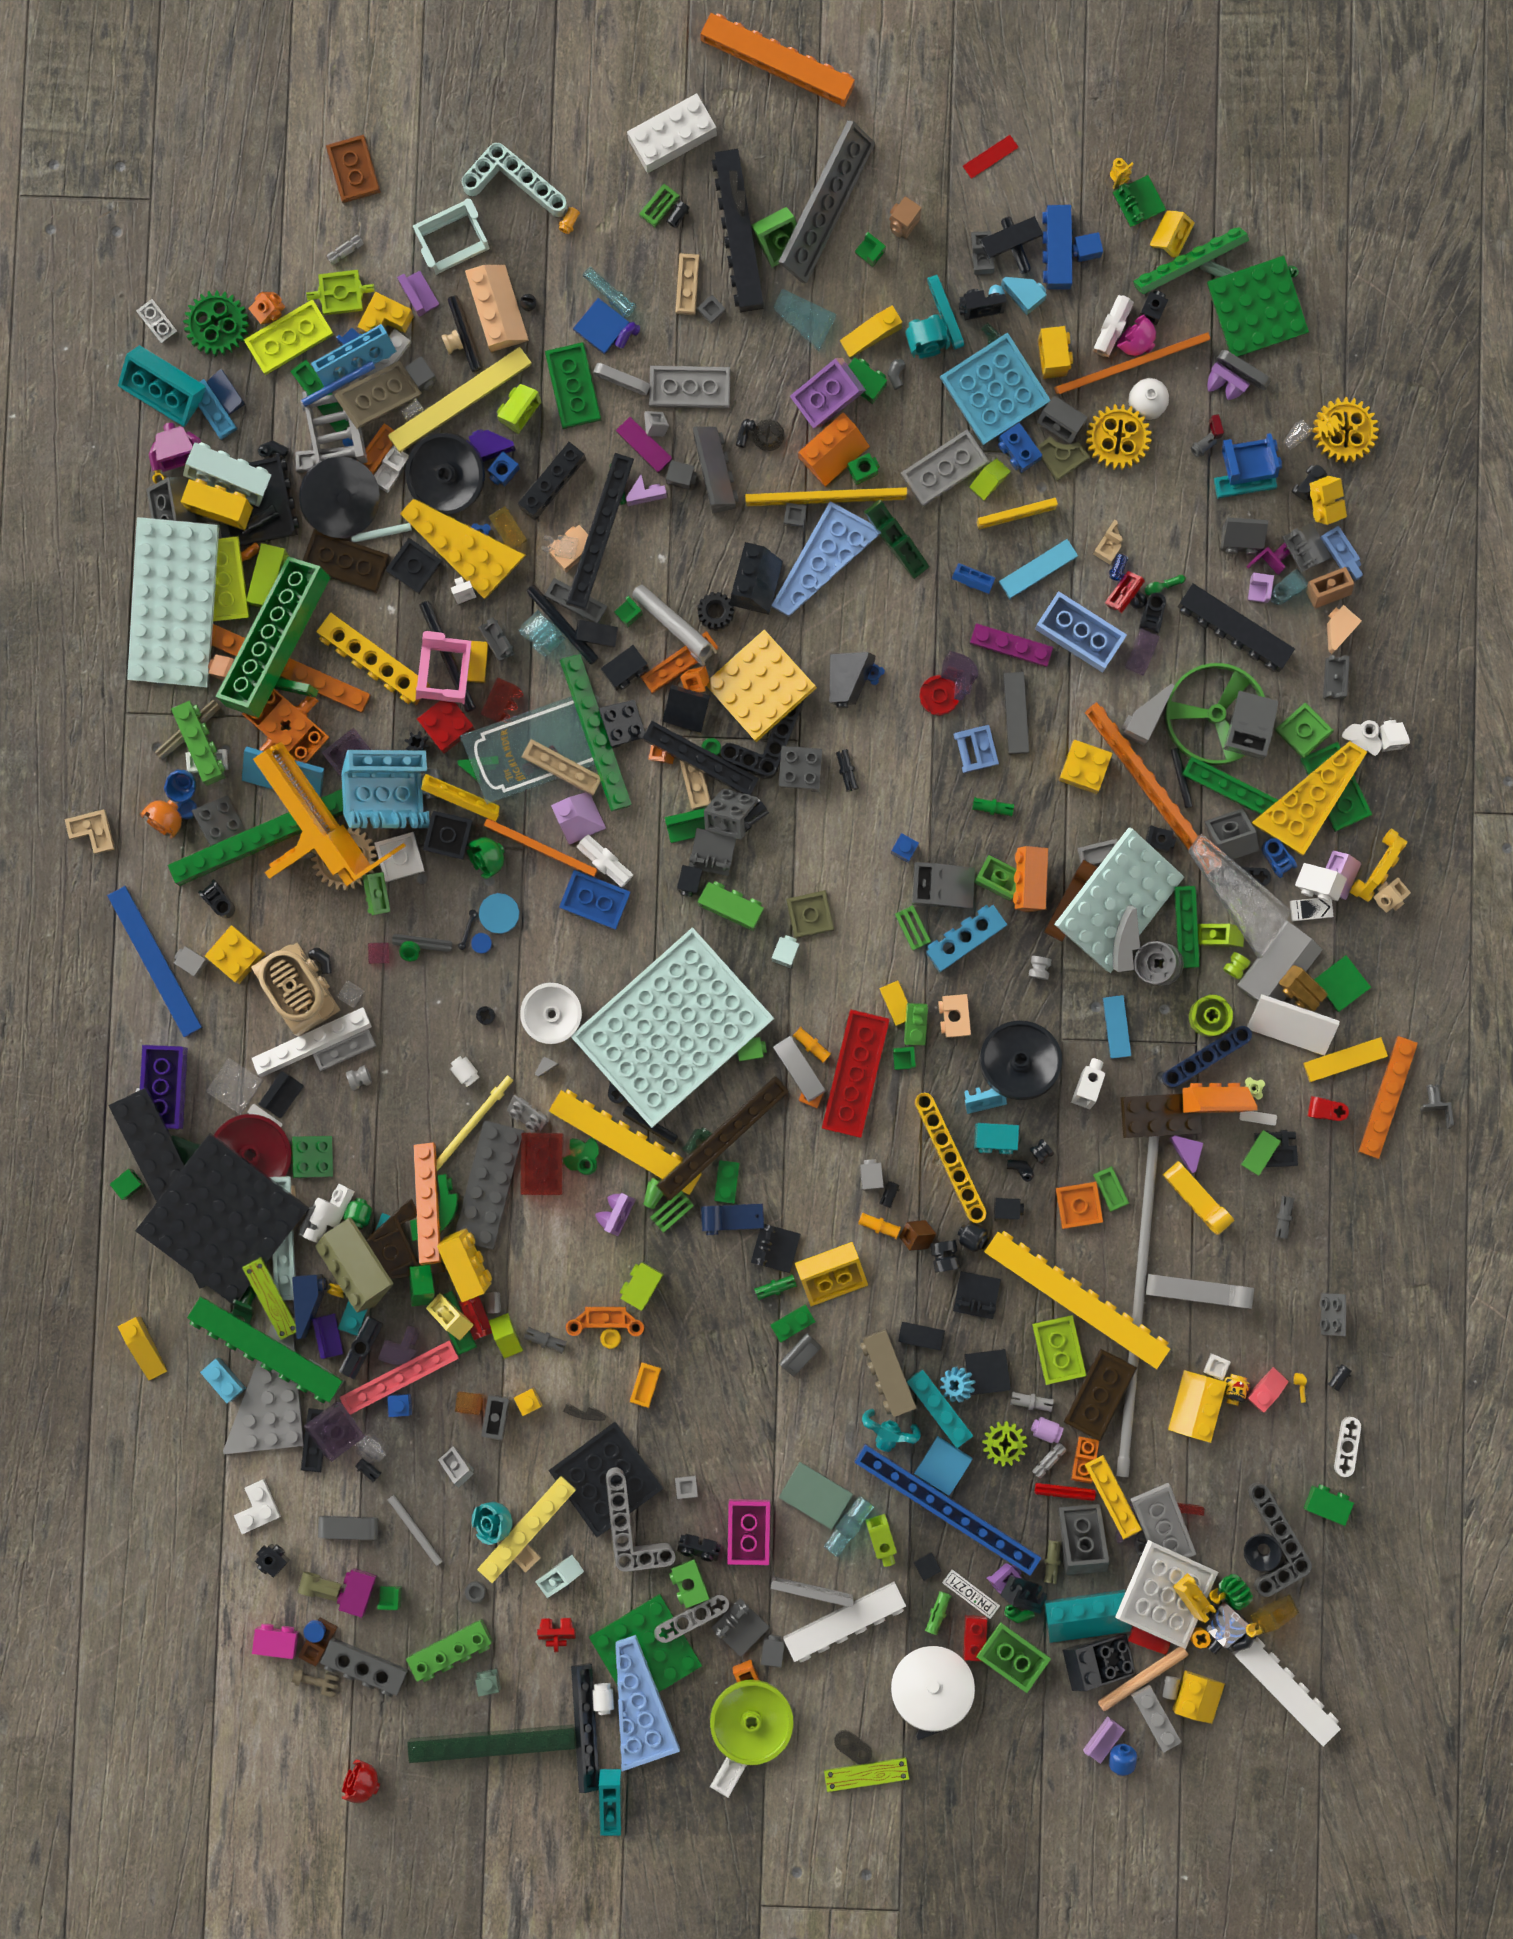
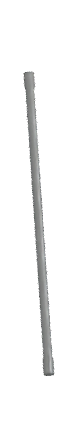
M1159 1136L1149 1137L1132 1314L1134 1319L1132 1323L1138 1327L1142 1324ZM1129 1351L1128 1363L1138 1367L1139 1357ZM1138 1368L1125 1392L1120 1453L1116 1476L1129 1477Z

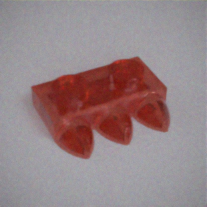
M497 677L481 715L498 723L511 722L512 719L506 710L518 709L517 704L511 698L523 697V692L516 685Z

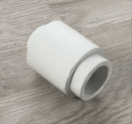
M459 1056L451 1063L453 1067L450 1070L460 1083L465 1084L466 1087L480 1078L477 1074L478 1071L467 1057L462 1059Z
M611 1683L594 1684V1690H592L594 1711H598L599 1715L610 1714V1710L614 1709Z

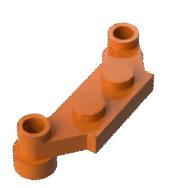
M585 1307V1311L566 1324V1331L571 1336H577L584 1328H627L632 1336H639L644 1331V1324L626 1311V1307ZM572 1324L578 1325L577 1331L571 1329ZM634 1324H638L640 1326L639 1331L633 1330Z

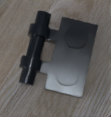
M1264 1130L1278 1140H1281V1146H1277L1265 1167L1298 1166L1297 1145L1289 1146V1140L1296 1139V1132H1288V1130L1269 1132V1130ZM1254 1133V1141H1256L1260 1133Z

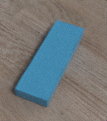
M203 379L200 383L204 384L206 388L202 402H199L198 407L220 440L236 431L237 427L205 379Z
M1124 996L1103 998L1110 1059L1131 1056Z

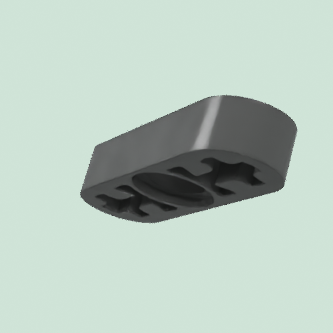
M1222 350L1216 358L1220 364L1259 389L1266 390L1271 382V379L1266 374L1229 351Z

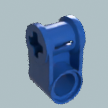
M1270 839L1263 843L1262 853L1279 878H1282L1283 874L1290 869L1297 868L1294 858L1288 853L1280 840ZM1269 843L1276 845L1277 851L1275 854L1269 852Z

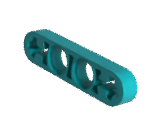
M938 275L928 277L929 289L941 319L944 321L954 350L964 347L961 332Z

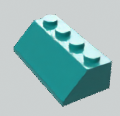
M140 345L126 354L118 382V387L183 427L187 425L195 413L199 402H202L206 388L204 384Z
M1126 1590L1046 1600L1044 1609L1049 1643L1132 1631L1130 1624L1115 1618Z

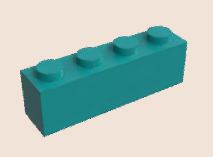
M920 1369L906 1380L956 1448H959L973 1437L972 1433L923 1369Z

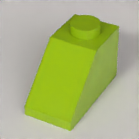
M1197 924L1198 945L1243 947L1245 927L1234 924Z

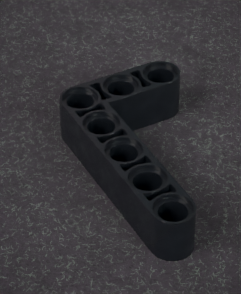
M806 698L794 708L796 711L794 716L789 717L786 715L774 726L763 755L734 743H726L721 749L722 759L764 778L775 776L781 762V751L778 754H773L769 749L772 745H778L781 749L782 746L788 745ZM780 726H785L789 731L786 735H780L777 729ZM727 749H733L736 755L733 758H727L724 753ZM752 756L755 762L752 765H746L743 762L744 758ZM770 763L774 769L772 772L766 773L762 770L763 765Z

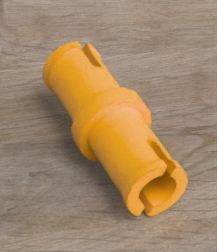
M802 1027L793 1034L792 1037L797 1039L806 1047L805 1050L807 1052L810 1051L822 1063L831 1055L830 1052L818 1043L816 1037L810 1036Z
M864 1212L858 1225L875 1230L877 1234L880 1232L894 1239H897L901 1229L900 1226L884 1221V1218L880 1217L878 1219Z

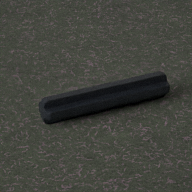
M1010 216L1001 219L1003 229L1014 225ZM1023 246L1011 249L1020 273L1025 274L1029 272L1031 267Z
M627 1106L623 1111V1116L671 1145H674L678 1139L675 1133L658 1123L651 1128L633 1108Z

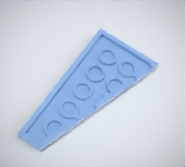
M830 501L771 607L788 617L793 614L879 536L874 526Z
M634 1635L617 1641L616 1663L621 1737V1769L625 1771L680 1752V1746L637 1636Z

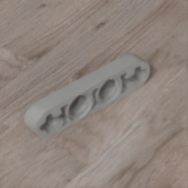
M715 1595L709 1598V1600L659 1624L654 1631L655 1638L659 1642L667 1643L712 1620L728 1610V1599L723 1595ZM716 1599L724 1601L723 1609L715 1608L712 1610L714 1614L711 1615L710 1609L706 1604L709 1603V1606L712 1607L716 1604ZM698 1608H703L706 1611V1617L703 1620L696 1618L695 1612ZM682 1617L688 1621V1626L684 1630L679 1629L677 1626L678 1619ZM672 1622L677 1634L674 1635V1631H671L667 1634L668 1638L660 1637L661 1628L665 1630L670 1629L669 1623Z

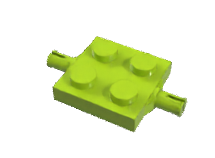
M358 270L318 274V291L306 292L307 301L312 299L320 300L324 316L363 311V294L375 293L374 284L362 285Z

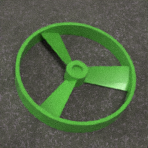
M1210 663L1190 670L1175 684L1166 703L1165 724L1172 742L1187 757L1190 758L1192 756L1208 765H1225L1243 758L1246 755L1224 750L1229 730V724L1225 720L1226 709L1237 698L1238 692L1243 691L1249 684L1252 685L1258 696L1265 697L1259 684L1247 672L1229 664ZM1212 668L1234 672L1218 704L1212 705L1209 709L1171 701L1178 685L1193 673ZM1207 718L1210 723L1215 724L1226 760H1209L1191 753L1177 739L1170 719Z

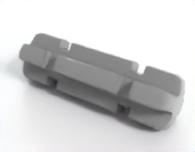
M355 235L351 238L350 242H345L336 248L335 252L329 253L327 259L332 265H335L339 262L340 258H345L354 252L355 248L358 249L364 243L360 236Z
M1057 1443L1053 1448L1054 1450L1050 1451L1040 1462L1041 1464L1033 1469V1473L1038 1478H1042L1046 1474L1045 1471L1049 1470L1059 1460L1058 1457L1066 1452V1448L1061 1443Z

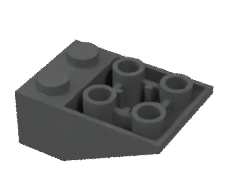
M1239 691L1224 750L1263 760L1267 756L1279 701Z
M915 862L912 905L973 909L975 868Z

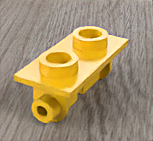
M1116 158L1113 161L1110 171V177L1114 181L1113 189L1130 180L1129 176L1132 173L1133 162L1128 165L1122 158Z

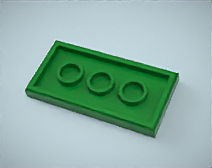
M584 342L545 351L562 429L602 421Z
M1338 742L1311 753L1304 759H1300L1307 775L1311 774L1341 749ZM1354 774L1328 815L1334 832L1372 816V812Z

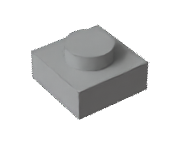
M696 1475L675 1478L677 1499L698 1497Z

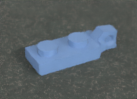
M1339 526L1320 537L1339 568L1346 567L1354 582L1363 576L1359 569V566H1361L1360 558Z

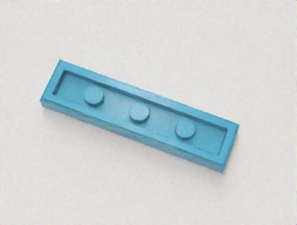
M1068 539L1000 580L999 584L1008 598L1011 599L1074 560L1078 555Z

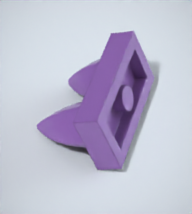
M1216 362L1211 369L1207 388L1208 392L1217 390L1228 381L1226 398L1231 400L1245 392L1250 383L1219 362Z
M623 1193L607 1197L608 1203L613 1209L612 1212L603 1211L595 1214L598 1223L604 1230L616 1236H619L636 1200Z

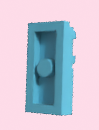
M976 1088V1095L972 1096L969 1095L968 1090L964 1092L967 1114L1007 1104L1006 1097L993 1089L981 1093L980 1088Z

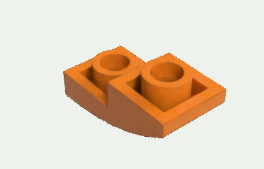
M1078 1437L1071 1480L1092 1483L1093 1480L1085 1464L1097 1458L1098 1440Z

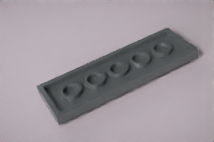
M485 1120L455 1232L467 1228L468 1232H471L475 1238L474 1245L494 1250L524 1130Z

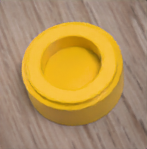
M614 1328L604 1330L600 1336L601 1344L608 1349L616 1348L621 1342L619 1331Z

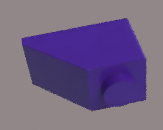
M483 429L474 431L471 436H468L470 442L481 455L483 462L498 457L502 452L507 454L516 450L513 441L489 430L483 431Z

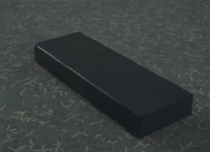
M1034 216L981 239L980 243L987 258L991 259L1043 236V232Z
M308 1408L301 1470L322 1472L330 1410Z

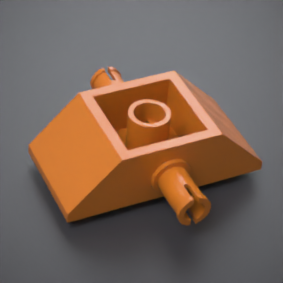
M273 689L259 718L242 713L244 717L267 736V741L259 750L265 751L282 741L293 759L303 763H308L330 738L307 718V713L319 702L314 697L306 696L298 706H294L277 690ZM286 724H289L291 727L289 731L287 729L284 730Z

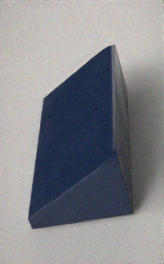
M222 369L218 370L207 381V384L228 415L245 405Z

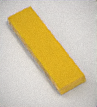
M1056 498L979 517L977 519L978 529H984L1055 510L1058 503Z
M425 774L421 790L496 822L499 816V805Z
M1379 1037L1304 1062L1303 1065L1309 1082L1387 1057L1388 1055L1382 1038Z
M1104 1455L1086 1463L1085 1466L1123 1540L1141 1531L1142 1528Z

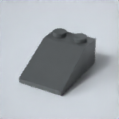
M1100 1504L1059 1507L1062 1551L1066 1575L1106 1572L1109 1566V1557Z

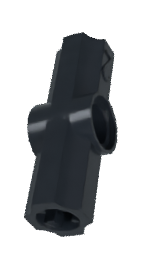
M367 1316L355 1341L351 1344V1349L339 1372L349 1378H356L367 1355L371 1352L383 1323ZM359 1342H363L366 1345L364 1353H359L356 1349Z

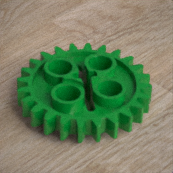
M216 290L215 296H212L210 291H208V297L205 298L200 294V301L193 299L196 304L195 306L188 305L191 312L184 313L189 318L183 320L184 324L188 326L184 328V331L190 333L186 337L188 340H193L191 342L193 347L198 345L197 349L199 352L205 349L206 355H209L212 351L214 356L217 357L218 351H221L222 355L225 356V350L228 349L233 353L232 346L239 348L237 342H244L242 335H248L247 330L244 328L250 326L245 321L249 317L247 314H243L246 309L244 306L240 307L242 303L240 300L235 301L234 295L228 298V294L224 292L220 296L219 291ZM219 307H225L223 313H216V310ZM207 316V320L204 323L198 322L200 317ZM215 321H218V326H215ZM228 324H234V328L231 331L225 330ZM210 334H217L214 340H208Z

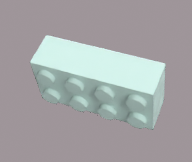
M194 442L185 464L183 476L192 480H196V478L204 480L211 487L219 485L226 488V492L234 494V491L242 493L249 500L250 504L259 507L271 474L262 467L255 468L250 466L243 459L236 460L231 458L224 451H214L205 443L198 444Z

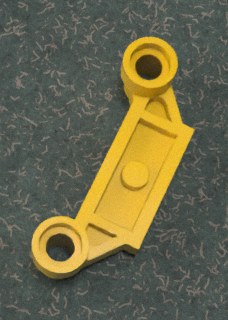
M1392 828L1382 840L1389 848L1367 882L1364 883L1358 879L1351 887L1350 893L1355 897L1359 896L1369 902L1375 894L1373 890L1379 884L1382 885L1386 881L1388 870L1390 867L1393 868L1399 861L1398 855L1406 846L1407 841L1400 837L1399 833Z

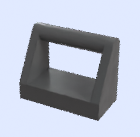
M806 1333L782 1358L779 1365L794 1377L822 1346Z

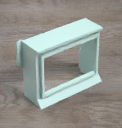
M466 199L413 225L414 231L423 247L421 253L428 267L433 268L436 275L490 249L476 220L478 212L471 199ZM468 215L480 242L441 261L435 262L423 236Z

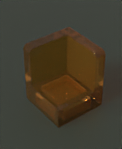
M459 1391L457 1393L455 1412L480 1415L484 1393Z

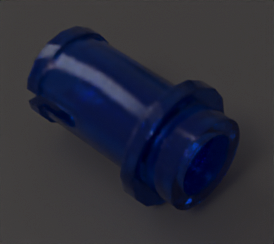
M1116 554L1112 570H1109V578L1112 580L1121 581V578H1124L1123 572L1129 559L1126 555Z

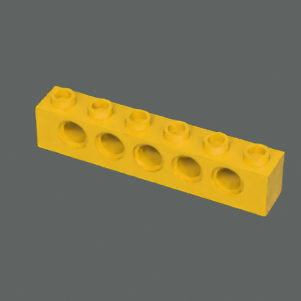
M330 612L316 631L320 636L319 640L327 646L332 644L336 647L335 652L343 658L346 655L352 659L351 663L361 670L363 667L368 670L367 675L375 681H378V679L385 683L384 687L390 692L394 693V691H397L401 694L400 699L408 705L411 702L417 705L421 700H416L418 675ZM338 633H344L345 637L342 641H335V636ZM354 645H361V650L358 653L351 652V648ZM371 656L377 657V662L374 665L367 664V660ZM387 668L393 669V674L390 677L383 675L384 670ZM402 680H409L410 684L407 688H400Z

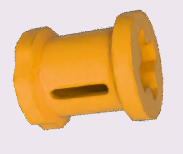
M1194 1628L1190 1637L1191 1642L1197 1648H1206L1211 1642L1210 1634L1204 1628ZM1202 1635L1205 1639L1203 1641H1198L1196 1636Z

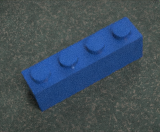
M1047 205L1046 212H1042V224H1046V231H1043L1042 243L1046 244V251H1043L1042 261L1046 263V271H1043V283H1046V290L1071 289V205Z

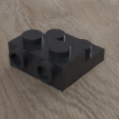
M971 289L963 297H959L960 303H958L960 315H964V320L966 321L1003 314L1007 301L1005 294L992 293L985 298L984 290Z

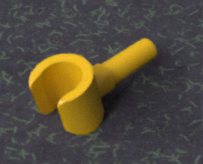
M1295 1373L1293 1384L1300 1385L1301 1403H1305L1307 1379L1304 1374Z

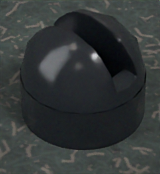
M525 294L520 299L521 307L524 310L532 311L536 307L537 302L532 294ZM524 299L533 300V303H532V302H528V301H523V300H524Z
M1137 592L1130 604L1133 608L1140 609L1144 607L1147 599L1142 592ZM1136 595L1139 596V598L1142 601V604L1139 603L1138 599L1136 598Z

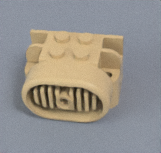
M298 942L273 952L252 966V970L259 979L262 989L294 1035L301 1036L341 1011L328 991V988H330L328 982L324 977L322 978L321 975H318L317 971H319L316 963L307 958Z

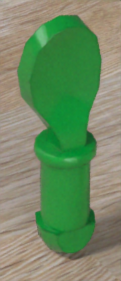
M1178 575L1168 580L1165 579L1164 583H1150L1145 587V593L1149 596L1153 593H1160L1165 587L1169 589V587L1183 584L1186 581V577Z

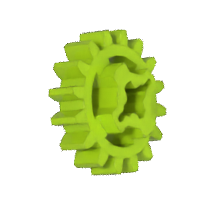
M998 1421L996 1428L990 1425L991 1432L984 1433L988 1437L987 1440H982V1443L987 1444L983 1451H989L987 1458L994 1457L993 1463L997 1464L998 1461H1001V1466H1005V1462L1012 1466V1460L1014 1459L1019 1462L1018 1455H1025L1022 1448L1027 1447V1444L1022 1442L1026 1439V1436H1020L1023 1430L1021 1428L1015 1430L1016 1424L1013 1423L1010 1427L1008 1421L1004 1422V1426H1001ZM1002 1430L999 1437L992 1439L995 1433ZM1010 1431L1017 1436L1018 1441L1010 1438ZM1006 1437L1010 1445H1007L1006 1449L1003 1450L999 1443L1003 1442ZM991 1446L997 1447L1000 1450V1457L993 1452ZM1012 1449H1017L1013 1455L1008 1457V1453Z

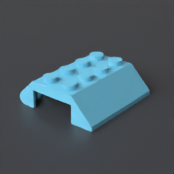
M347 750L341 775L343 814L349 828H366L368 824L367 818H369L373 828H405L406 818L412 828H428L430 823L429 811L423 812V795L421 790V773L427 771L426 751Z

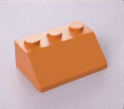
M843 412L798 452V458L826 487L847 468L849 462L861 456L870 446L857 426Z
M1030 846L1017 848L1015 854L1017 868L1014 875L1016 891L1013 895L1015 909L1023 912L1045 910L1048 848Z
M1190 1083V1087L1183 1088V1113L1257 1111V1105L1249 1088L1240 1087V1083H1228V1087H1221V1083H1209V1087H1203L1202 1083Z

